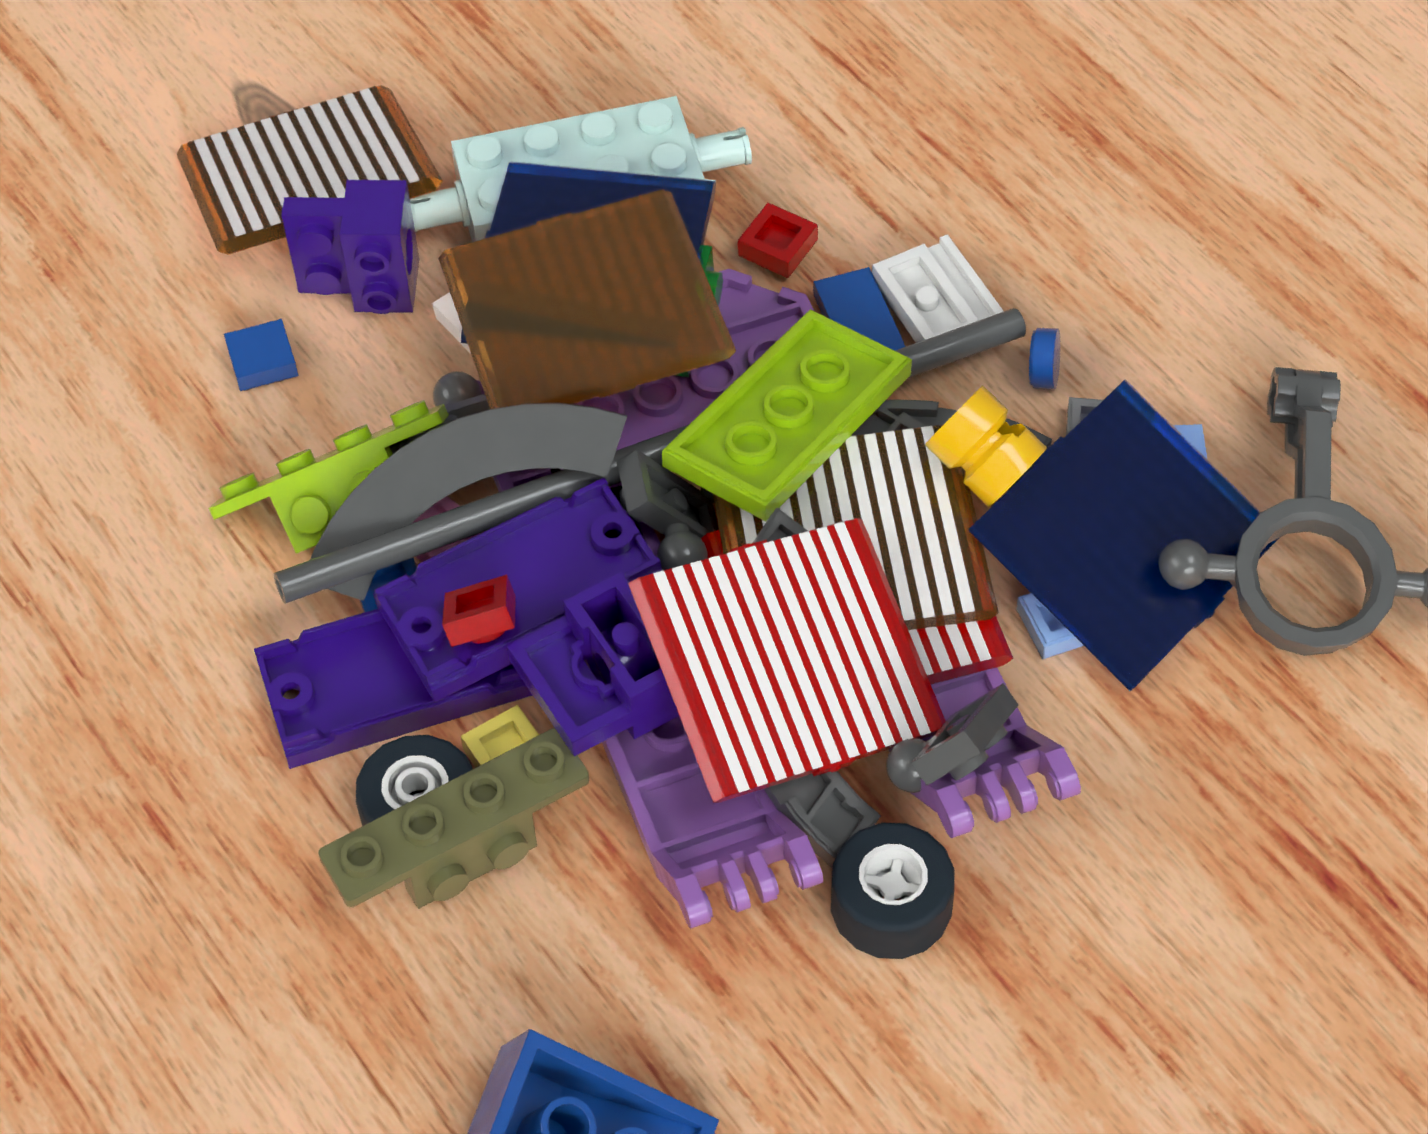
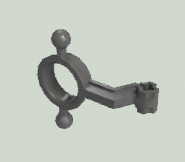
M1275 367L1271 375L1267 415H1270V422L1285 424V453L1295 459L1294 499H1286L1261 512L1242 535L1236 556L1207 553L1204 547L1197 541L1188 538L1178 539L1168 544L1162 550L1158 561L1162 578L1170 586L1181 590L1194 588L1205 579L1229 581L1237 590L1240 610L1253 630L1278 649L1303 656L1329 654L1339 649H1345L1371 635L1391 609L1394 596L1419 598L1428 608V568L1423 573L1396 570L1392 548L1375 523L1351 506L1331 500V432L1333 422H1336L1337 408L1341 391L1337 373ZM1312 532L1334 539L1351 552L1362 569L1366 587L1362 609L1357 616L1333 627L1312 628L1291 622L1273 609L1261 591L1257 572L1260 553L1268 543L1289 533Z

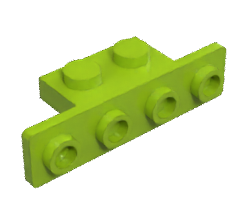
M419 401L391 414L390 417L394 424L373 434H371L368 425L360 426L334 438L333 442L337 449L314 458L311 449H306L276 463L280 473L258 482L255 474L250 473L221 486L219 489L223 497L218 499L208 509L215 520L270 497L297 554L317 545L330 520L350 493L377 466L393 455L389 447L390 445L443 423L449 414L444 404L428 410L425 401Z

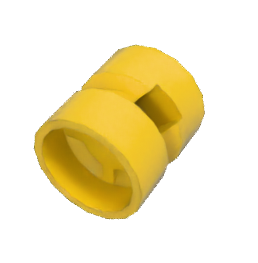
M982 385L924 445L949 469L962 467L965 470L963 483L987 507H990L1045 452L1047 447L1022 423L1010 426L1006 422L1008 409Z

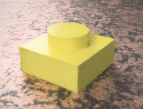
M516 705L461 735L464 752L474 766L478 767L533 739L539 734L521 708Z

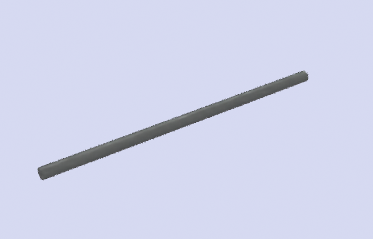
M1016 308L895 351L912 359L911 375L908 377L911 378L1024 337L1026 325L1021 313ZM688 425L616 450L608 477L583 471L563 469L275 572L274 580L279 595L286 604L480 534L554 497H561L563 500L572 497L573 492L602 478L607 480L608 486L621 482L617 466L618 460L637 449L662 465V450Z

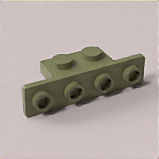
M552 728L319 849V858L348 907H355L404 881L406 890L417 908L420 909L435 900L445 901L455 897L467 887L469 882L495 868L506 869L520 862L529 850L537 847L532 813L589 783V772L578 755L573 756L557 730Z

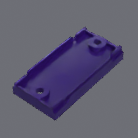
M602 478L573 492L572 497L563 500L561 497H554L419 563L412 575L408 576L406 574L375 589L374 598L376 606L433 701L437 702L511 665L512 663L508 658L507 645L564 616L563 600L620 571L627 581L631 582L639 577L663 570L660 559L654 555L626 510L623 509L609 488L607 480ZM613 529L618 537L608 538L605 536V533ZM507 574L516 595L515 628L505 631L500 637L487 643L476 644L470 641L451 647L442 626L445 593ZM426 623L431 626L425 633H416L414 631L418 624Z
M379 609L303 630L299 638L294 641L285 639L254 648L289 769L533 696L511 664L434 702ZM426 623L418 624L414 631L416 633H425L431 626ZM295 689L300 691L299 695L293 699L283 697L288 690Z

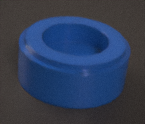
M1036 328V331L1032 333L1030 345V385H1033V388L1056 389L1060 367V331L1057 328Z

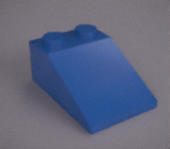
M529 1029L501 1046L467 1134H715L719 1119Z

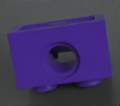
M347 180L344 198L284 197L281 216L299 293H316L320 295L351 294L354 312H372L376 314L413 313L420 258L407 180Z
M621 571L563 600L564 616L507 645L510 662L573 756L581 754L626 729L633 739H636L679 716L629 588V582Z

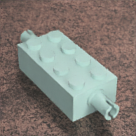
M677 96L451 141L456 174L455 187L409 195L415 232L462 222L464 227L468 226L477 262L480 264L483 263L480 252L491 250V252L500 253L498 247L491 246L493 238L535 242L534 237H537L495 232L497 224L571 231L569 227H573L571 225L499 219L500 211L606 221L605 217L612 216L502 205L504 197L641 210V207L648 206L633 203L506 192L508 184L705 202V178L703 172L741 164L749 165L752 163V154L749 138L744 127L695 138L694 134L688 131ZM651 205L653 211L706 216V210ZM616 216L618 222L627 223L625 217ZM637 218L639 224L647 225L644 218ZM657 220L659 226L694 229L706 226V224ZM581 227L583 233H591L589 227ZM602 229L604 235H612L610 229ZM622 230L624 237H632L630 231ZM642 232L644 237H652L651 233ZM545 237L547 243L556 244L554 238ZM566 239L568 245L576 246L574 240ZM586 241L588 247L597 248L595 242ZM607 243L608 246L616 245V244ZM510 248L512 254L520 255L518 249ZM530 250L532 255L540 254L537 250Z

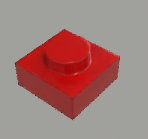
M767 202L738 239V256L789 278L817 242L818 224Z
M507 574L445 593L442 626L451 647L470 641L476 644L487 643L497 639L505 631L515 628L516 595Z

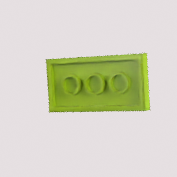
M810 309L662 450V467L752 515L767 521L777 507L780 508L911 375L912 359Z

